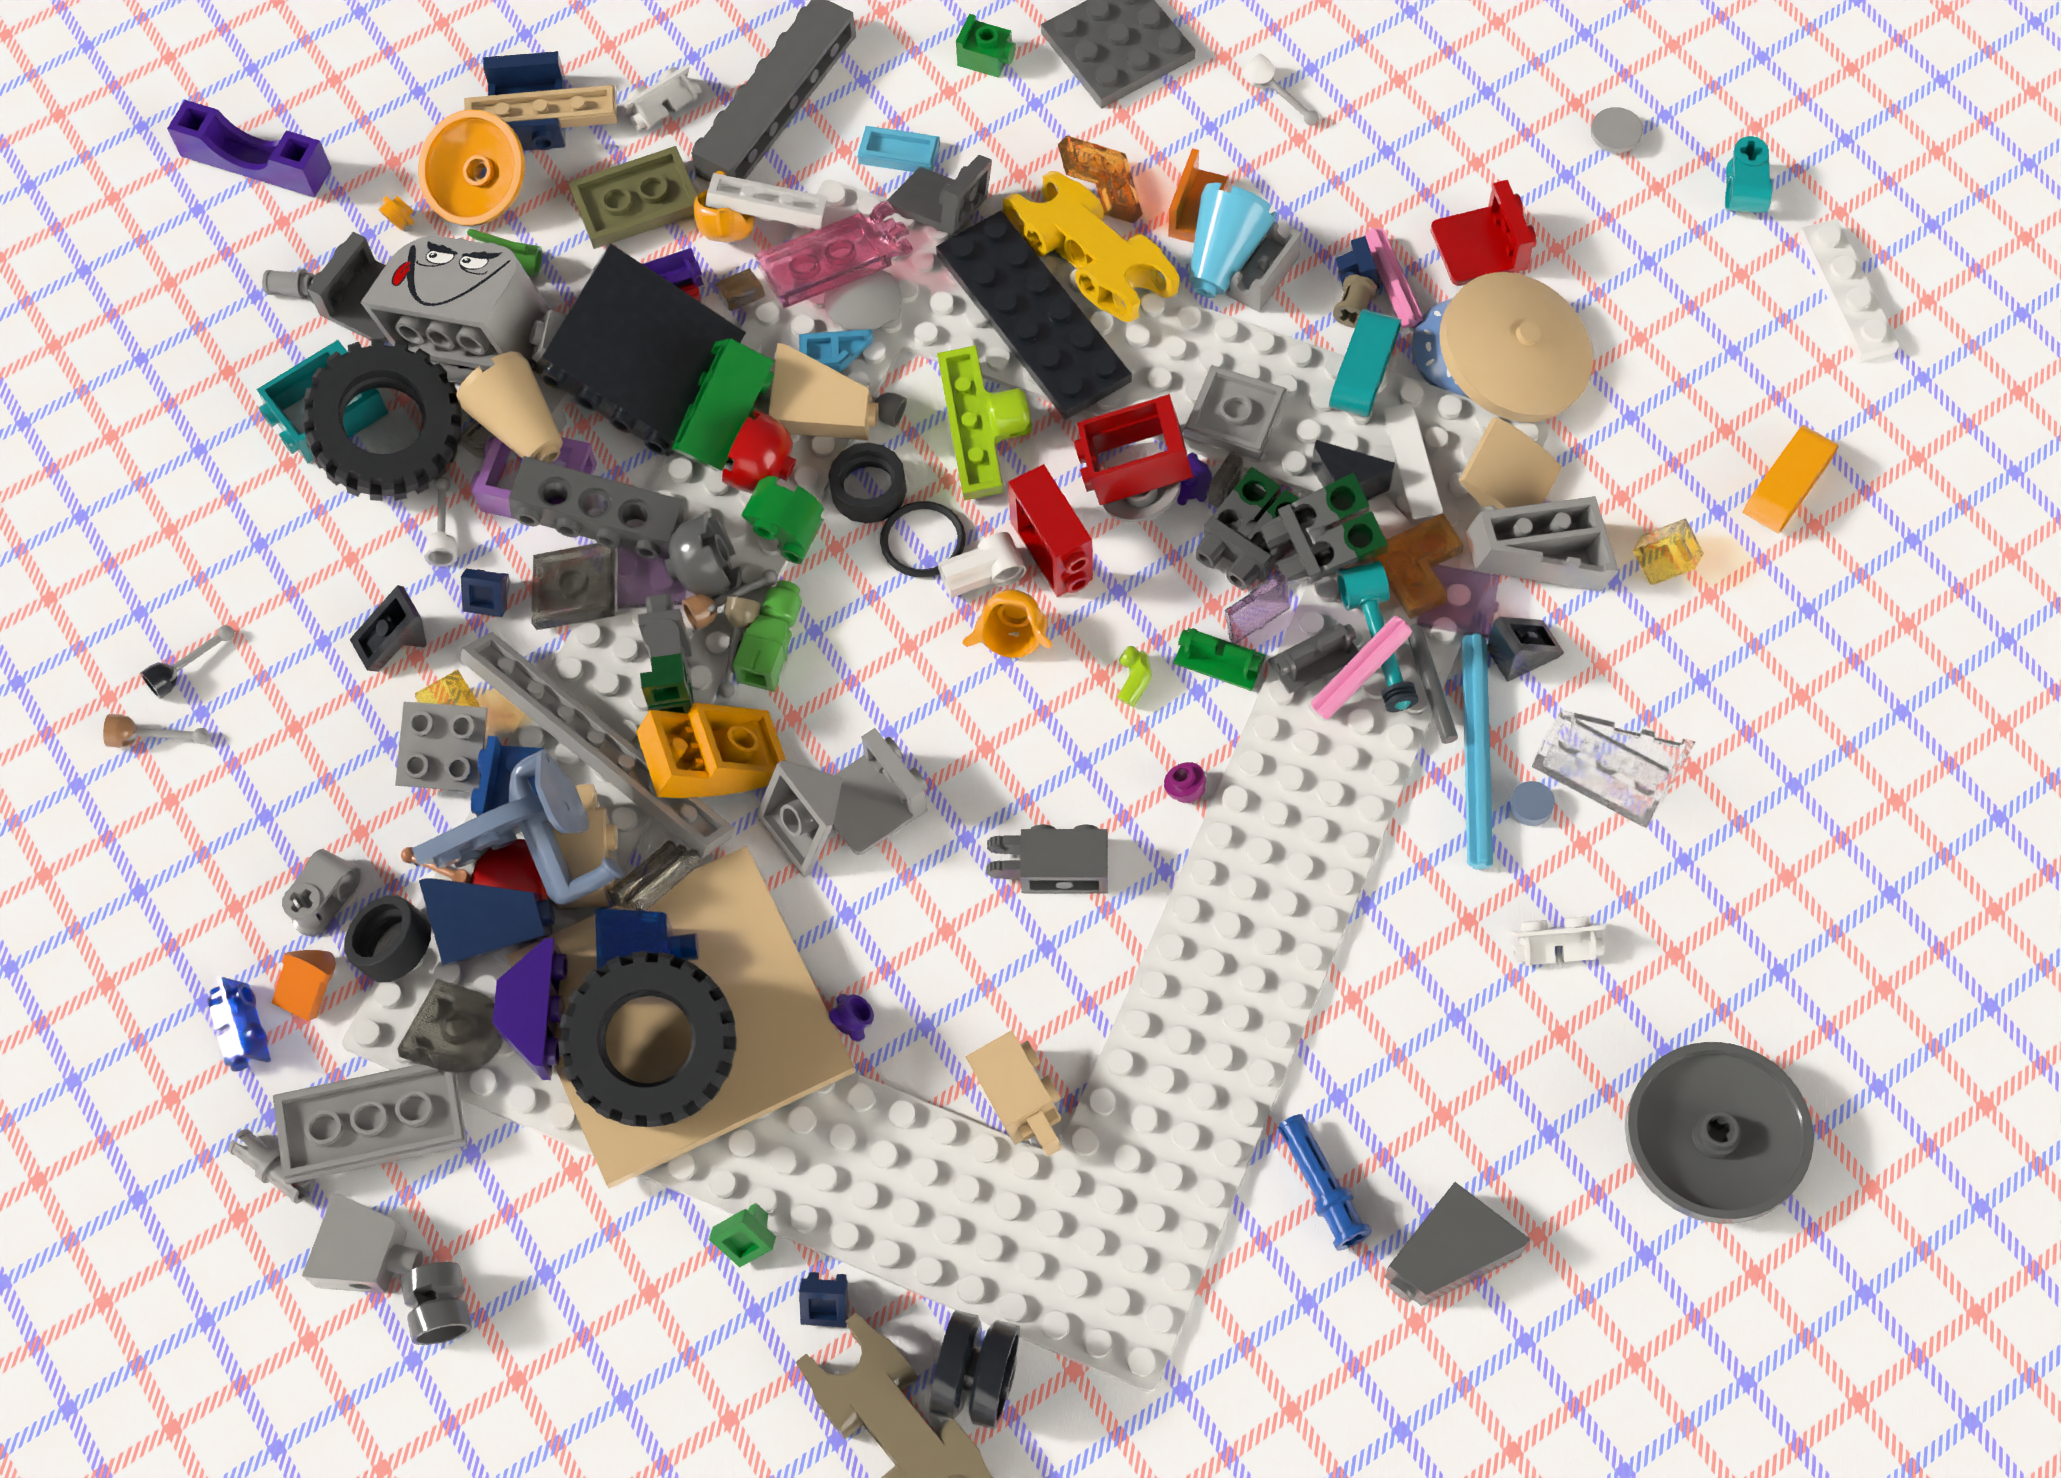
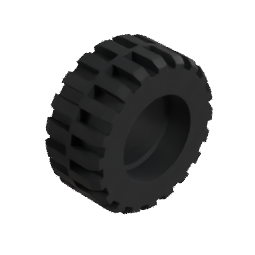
M371 339L372 346L361 347L358 341L347 345V353L340 355L336 351L327 358L328 365L324 369L318 367L312 376L313 384L311 388L306 389L304 396L305 407L304 411H302L307 445L318 468H323L327 478L336 486L339 484L344 485L347 493L359 497L360 493L370 495V500L382 501L383 496H394L395 501L407 499V493L415 490L417 494H420L429 489V483L433 479L436 480L446 473V467L449 462L453 463L461 437L462 423L461 405L458 402L457 389L454 382L448 381L447 371L440 363L435 365L431 363L430 354L420 348L415 353L408 350V343L396 340L394 346L384 345V339ZM375 388H390L408 395L416 402L422 415V427L418 438L407 448L390 454L368 452L355 445L345 431L344 413L347 405L356 396Z
M632 952V955L617 956L606 961L607 964L598 970L593 969L584 977V983L578 990L574 989L568 999L570 1004L566 1013L562 1014L559 1026L562 1028L561 1041H558L559 1055L563 1057L565 1065L563 1070L568 1081H571L577 1090L576 1094L584 1103H588L603 1117L634 1127L665 1126L676 1123L700 1111L710 1100L714 1099L721 1090L720 1088L726 1078L729 1077L737 1046L736 1024L733 1012L720 987L697 965L664 952ZM646 996L664 998L678 1006L687 1017L692 1032V1046L684 1065L671 1077L655 1083L636 1082L622 1075L612 1064L606 1049V1032L613 1015L627 1002Z

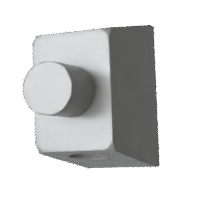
M333 1192L302 1276L311 1285L320 1289L385 1293L389 1288L394 1273L403 1275L409 1270L422 1266L423 1251L404 1246L407 1231L395 1219Z

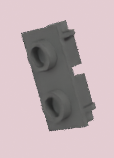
M1339 623L1269 658L1267 661L1290 694L1347 665L1359 652L1352 642L1357 636L1350 624L1343 626Z

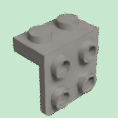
M876 728L861 736L864 755L835 774L843 779L833 827L857 855L865 854L928 811L925 790L928 789L924 778L916 768L908 770L900 760L903 758V754L891 737L884 739Z

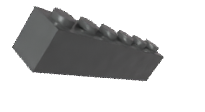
M811 0L807 6H803L799 10L794 23L786 32H782L779 35L775 47L766 58H762L758 62L755 72L746 84L738 87L731 103L725 110L717 114L713 126L704 137H700L695 142L691 154L696 176L711 182L713 173L723 171L726 176L747 179L856 38L854 14L852 11L829 0Z

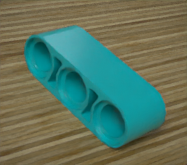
M1362 309L1330 396L1329 407L1362 417H1369L1393 353L1402 319Z

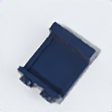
M558 51L483 57V70L488 83V96L565 89V74ZM558 118L506 122L518 136L523 151L550 150L552 148L566 147L565 128L561 127Z

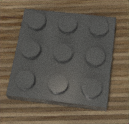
M1086 0L1041 24V35L1101 109L1195 59L1196 49L1155 0Z

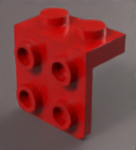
M1508 179L1492 184L1488 207L1436 219L1431 223V234L1449 278L1456 286L1466 285L1473 279L1485 274L1497 272L1514 273L1527 270L1532 249L1537 244L1533 226L1531 224L1527 225L1524 219L1521 197L1518 193H1513Z

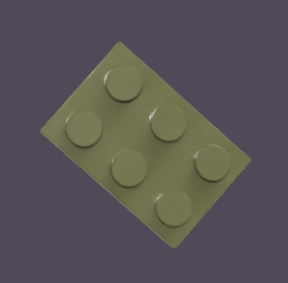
M677 146L568 182L570 192L593 249L694 216V200L697 194Z

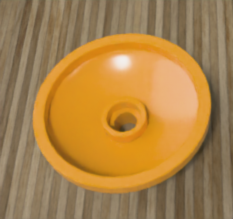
M482 110L459 111L439 122L427 136L421 149L418 163L420 188L429 206L445 220L463 226L483 225L505 213L518 196L525 173L523 148L514 130L498 116ZM486 167L487 173L486 176L482 179L481 172Z

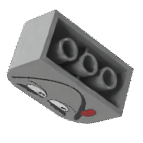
M441 236L422 237L399 249L388 261L361 301L363 307L392 346L395 345L396 340L408 343V350L416 353L420 348L430 354V360L471 368L480 366L482 370H487L495 365L491 358L510 351L520 352L529 362L534 349V344L529 343L532 326L535 320L540 321L550 310L510 249L491 242L481 243L468 241L464 238L455 239Z

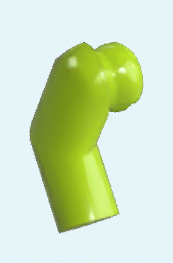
M1130 645L1125 648L1119 658L1120 664L1129 669V677L1116 698L1134 708L1148 686L1152 673L1149 655L1143 649L1139 651L1136 647Z

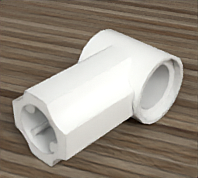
M1007 532L992 534L983 539L977 549L938 562V569L944 587L951 598L991 583L997 587L1011 585L1020 580L1026 573L1025 565L1010 533Z

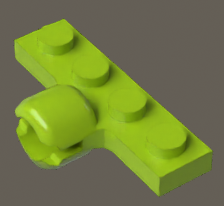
M976 345L937 353L964 501L1004 493L996 448L997 444L1002 440L1025 436L1031 432L1032 421L1026 394L1020 388L996 393L987 392L984 388Z

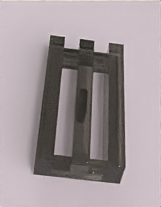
M668 840L609 890L608 894L613 904L642 915L700 865L702 861L697 850L690 849L687 851L686 846L679 844L676 847L675 842Z

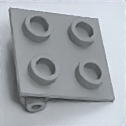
M404 701L395 786L472 792L474 788H479L481 775L478 773V755L480 750L484 749L488 708Z

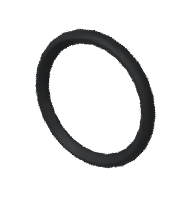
M931 501L908 503L894 511L885 521L880 533L882 554L895 570L904 575L912 577L939 575L938 566L929 569H915L900 563L893 556L889 548L888 538L891 527L904 514L919 509L933 510L945 515L953 523L957 532V545L950 556L952 558L963 553L966 541L964 526L959 517L942 504Z

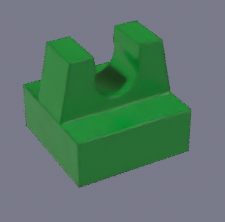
M757 1203L749 1206L748 1210L744 1209L713 1226L709 1241L740 1268L773 1250L776 1236L767 1229L768 1213Z

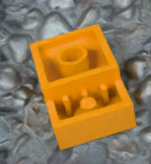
M694 703L688 714L649 710L636 731L657 797H712L766 787L769 785L777 763L783 760L787 761L768 710Z

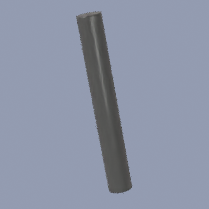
M1411 626L1412 633L1408 640L1441 742L1443 744L1452 743L1458 739V735L1422 626Z

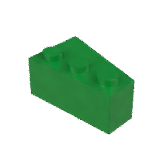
M731 338L715 341L711 351L716 354L708 373H702L698 383L701 386L693 405L689 406L672 447V450L714 471H723L725 465L730 467L733 464V459L728 457L731 447L748 416L754 419L753 411L756 408L753 405L759 392L765 394L774 377V372L770 370L774 360Z

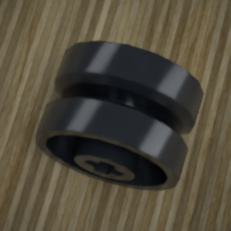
M955 1310L948 1323L937 1361L930 1397V1413L955 1419L963 1410L968 1393L971 1392L968 1413L972 1424L996 1429L1002 1416L1005 1402L1010 1395L1015 1376L1020 1325L996 1320L988 1328L982 1347H980L982 1324L979 1316Z

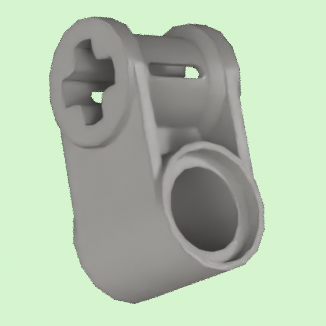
M319 849L314 852L308 859L303 871L282 898L283 910L292 919L295 929L305 936H316L324 932L346 900L354 894L359 886L362 876L361 868L325 849ZM294 899L296 900V902H297V904H298L297 906H295V904H294V902H293ZM317 913H318L319 916L321 917L320 920H319V919L317 918V916H316Z

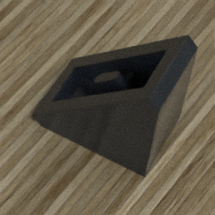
M1316 440L1311 468L1323 487L1354 472L1368 500L1389 491L1392 484L1395 462Z
M1499 616L1493 622L1487 651L1507 682L1556 660L1564 654V651L1544 620Z

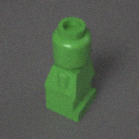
M780 580L777 582L776 587H772L767 591L760 609V615L743 633L742 642L733 662L737 683L775 692L783 664L787 661L788 645L792 637V632L789 628L795 624L802 604L799 596L800 588L796 584Z

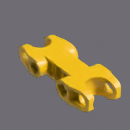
M1050 171L1042 176L1043 186L1041 192L1046 203L1031 202L1017 193L1003 198L1002 212L1037 256L1043 257L1053 250L1059 253L1078 269L1075 278L1081 293L1099 309L1110 313L1121 321L1131 322L1139 317L1138 310L1141 301L1134 288L1149 289L1163 298H1170L1178 293L1180 277L1161 249L1142 234H1136L1130 239L1124 240L1103 222L1104 210L1099 199L1081 183L1068 178L1060 172ZM1158 270L1163 274V276L1165 277V280L1161 277V275H1160V273L1158 272Z

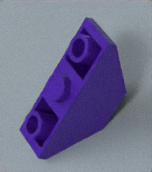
M554 938L542 940L497 980L493 1024L500 1036L542 1080H551L552 1065H558L560 1061L558 1044L560 1040L555 1038L556 1022H561L562 1014H564V1000L562 995H558L560 980H566L568 971L567 955L561 953Z

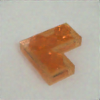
M1068 135L1057 144L1065 174L1096 184L1104 215L1130 223H1135L1143 215L1126 153Z
M1440 514L1387 539V553L1372 559L1373 562L1380 561L1382 563L1389 587L1410 619L1447 602L1448 593L1431 568L1463 553V542L1445 515Z

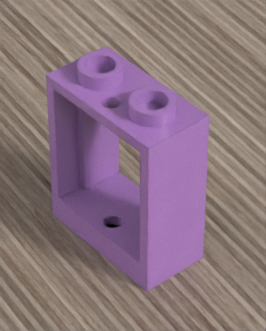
M496 436L494 438L490 437L485 446V460L482 468L473 475L471 493L474 495L481 512L516 519L511 517L508 498L511 490L497 487L512 450ZM561 437L563 444L560 448L561 453L556 461L566 462V468L593 475L597 462L591 443ZM556 497L547 502L556 505L565 500Z

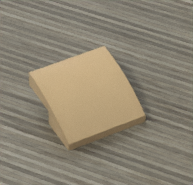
M1495 417L1488 424L1458 481L1482 507L1494 505L1497 509L1540 504L1544 503L1562 466L1532 438L1508 422Z

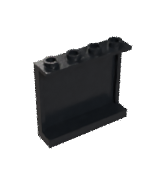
M610 244L593 268L594 271L542 357L532 370L540 374V378L547 385L557 389L561 388L574 396L576 402L583 408L591 411L596 410L609 418L610 423L616 429L625 433H632L643 440L645 446L652 452L660 455L665 454L669 457L670 454L673 455L676 452L672 450L686 412L689 406L693 405L701 386L698 383L702 373H708L716 354L711 352L715 341L731 338L741 343L746 332L613 244Z

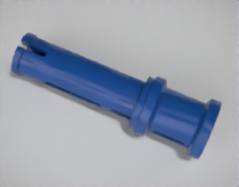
M1303 1114L1294 1115L1281 1122L1277 1129L1287 1143L1292 1156L1316 1198L1314 1210L1318 1217H1324L1335 1237L1333 1241L1335 1249L1337 1251L1345 1250L1365 1240L1371 1235L1372 1230L1369 1224L1362 1223L1351 1202L1354 1198L1351 1191L1347 1190L1346 1187H1341L1335 1178L1323 1152L1310 1132Z

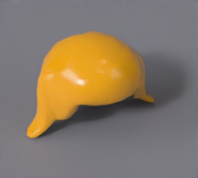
M723 171L715 172L716 174L725 175ZM708 189L695 198L694 216L696 225L700 233L708 240L729 243L740 241L752 233L755 225V216L742 214L730 208L717 209L705 206Z
M1014 589L1000 591L988 600L982 610V614L976 621L973 632L965 637L962 642L966 647L982 642L992 652L1007 658L1025 657L1039 648L1040 644L1047 648L1052 647L1050 639L1046 637L1048 620L1039 608L1038 603L1031 595ZM1018 632L1019 636L1016 637L1008 633Z

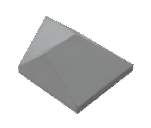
M783 760L776 765L756 816L805 878L811 875L834 824L843 778Z

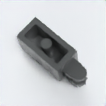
M1040 824L1032 826L1030 829H1021V835H999L990 837L987 840V849L991 853L1020 854V860L990 862L986 866V874L994 879H1020L1021 893L1108 894V829H1099L1097 826L1089 824L1078 825L1074 829H1056L1051 825Z

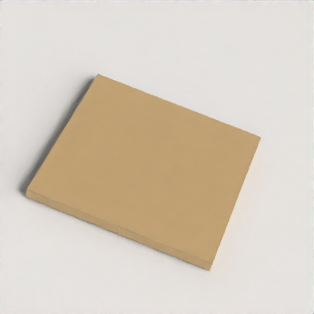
M747 846L545 937L554 938L561 953L567 955L566 980H560L558 995L563 996L564 1014L570 1004L568 999L574 989H579L585 981L584 977L593 969L598 970L604 966V958L610 960L617 956L632 955V952L644 951L657 939H662L663 942L670 940L667 944H670L673 940L674 956L681 959V943L698 941L699 958L688 959V961L697 965L713 979L727 998L733 1012L736 1024L737 1046L729 1077L726 1078L720 1088L721 1090L714 1099L710 1100L700 1111L683 1120L665 1126L634 1127L620 1124L598 1114L594 1108L588 1103H584L576 1094L577 1090L565 1075L563 1070L565 1065L563 1057L560 1055L559 1064L554 1065L608 1189L856 1072L852 1060L834 1024L829 1018V1013ZM615 928H624L626 936L632 935V937L628 938L639 937V933H645L644 935L650 934L652 929L654 931L659 930L646 937L628 940L630 949H620L618 940L603 937V935L614 937L616 934ZM618 930L621 946L628 947L623 930ZM545 938L506 955L510 966L513 967ZM659 940V942L651 946L647 950V952H650L658 946L664 945L663 942ZM655 996L636 998L624 1004L613 1015L606 1032V1049L614 1067L625 1077L641 1083H655L674 1075L686 1062L692 1046L691 1027L685 1014L671 1001ZM556 1022L555 1038H559L561 1041L562 1028L559 1027L560 1022Z

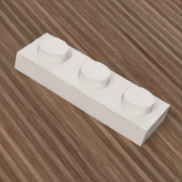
M713 173L707 191L705 206L717 209L730 208L742 214L755 216L763 221L776 220L791 223L802 229H821L828 197Z

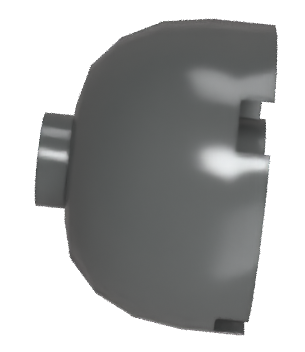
M705 511L681 523L672 534L668 546L670 558L665 560V565L670 578L675 583L680 581L683 587L695 595L701 594L714 597L739 588L742 583L740 566L732 569L730 556L736 553L727 532L715 516L708 518L709 512Z

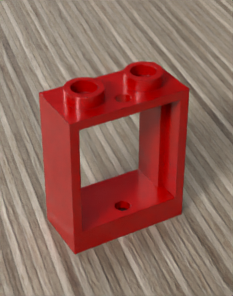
M1170 394L1077 422L1080 439L1074 441V446L1080 464L1086 463L1087 467L1080 469L1082 480L1087 492L1094 490L1100 506L1194 477ZM1164 434L1167 451L1108 469H1101L1099 453Z
M1043 464L1008 481L1010 523L1056 597L1067 592L1075 593L1085 588L1093 580L1092 538L1046 466Z

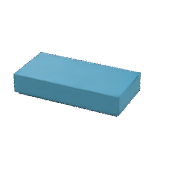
M866 125L857 155L858 164L915 172L920 167L933 171L940 148V136Z

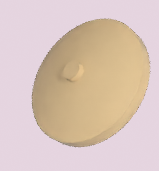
M1497 272L1485 274L1463 286L1444 311L1439 333L1441 352L1447 369L1461 390L1476 404L1490 413L1518 422L1548 420L1567 410L1587 387L1593 366V353L1589 335L1574 308L1558 292L1534 278L1516 273Z

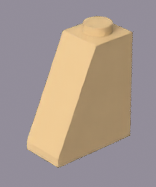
M777 343L769 415L782 423L787 431L793 435L869 440L870 427L877 426L879 412L878 403H873L869 388L787 344Z

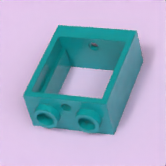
M339 340L334 341L256 389L264 403L258 409L271 428L277 424L283 432L278 435L291 454L298 451L307 464L313 461V457L307 445L305 432L300 434L283 410L304 398L306 389L311 388L313 384V374L318 367L324 369L328 365L327 358L336 351L340 355L348 352ZM376 388L356 396L358 400L346 407L344 428L349 438L389 414Z

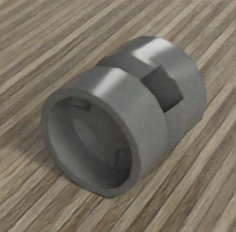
M431 1263L409 1270L401 1276L400 1283L404 1304L413 1308L407 1315L411 1342L413 1344L433 1345L462 1337L471 1331L472 1325L468 1304L466 1301L459 1299L465 1289L461 1268L458 1263Z

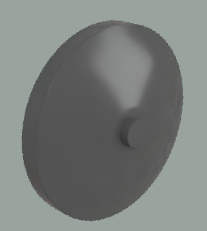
M1693 1043L1677 1048L1662 1056L1651 1065L1639 1080L1631 1095L1625 1118L1628 1152L1643 1182L1660 1200L1674 1210L1705 1222L1734 1224L1751 1221L1767 1215L1783 1204L1797 1189L1809 1168L1814 1146L1812 1120L1807 1104L1795 1083L1780 1067L1765 1056L1751 1049L1731 1043Z

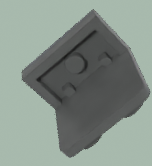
M352 232L347 240L336 248L333 257L324 269L313 277L308 291L320 316L369 340L384 339V343H386L388 339L361 304V301L386 266L375 260L366 237Z

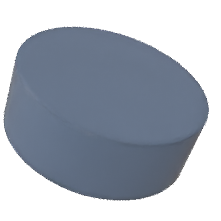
M1537 781L1523 782L1513 791L1510 800L1511 814L1521 824L1527 826L1541 825L1552 814L1555 805L1554 795L1543 783Z

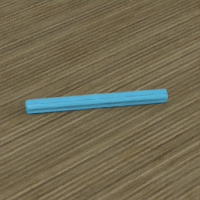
M1474 633L1466 635L1462 639L1467 864L1475 870H1482L1493 865L1487 640L1481 634Z

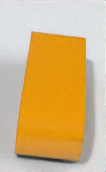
M1802 425L1757 486L1742 513L1779 534L1823 474L1837 452L1839 444Z

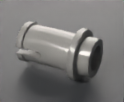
M300 268L297 272L266 270L263 274L262 286L267 295H296L298 299L305 300L310 296L308 287L315 275L308 273L305 268Z

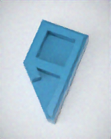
M872 329L799 334L800 352L839 373L873 343Z

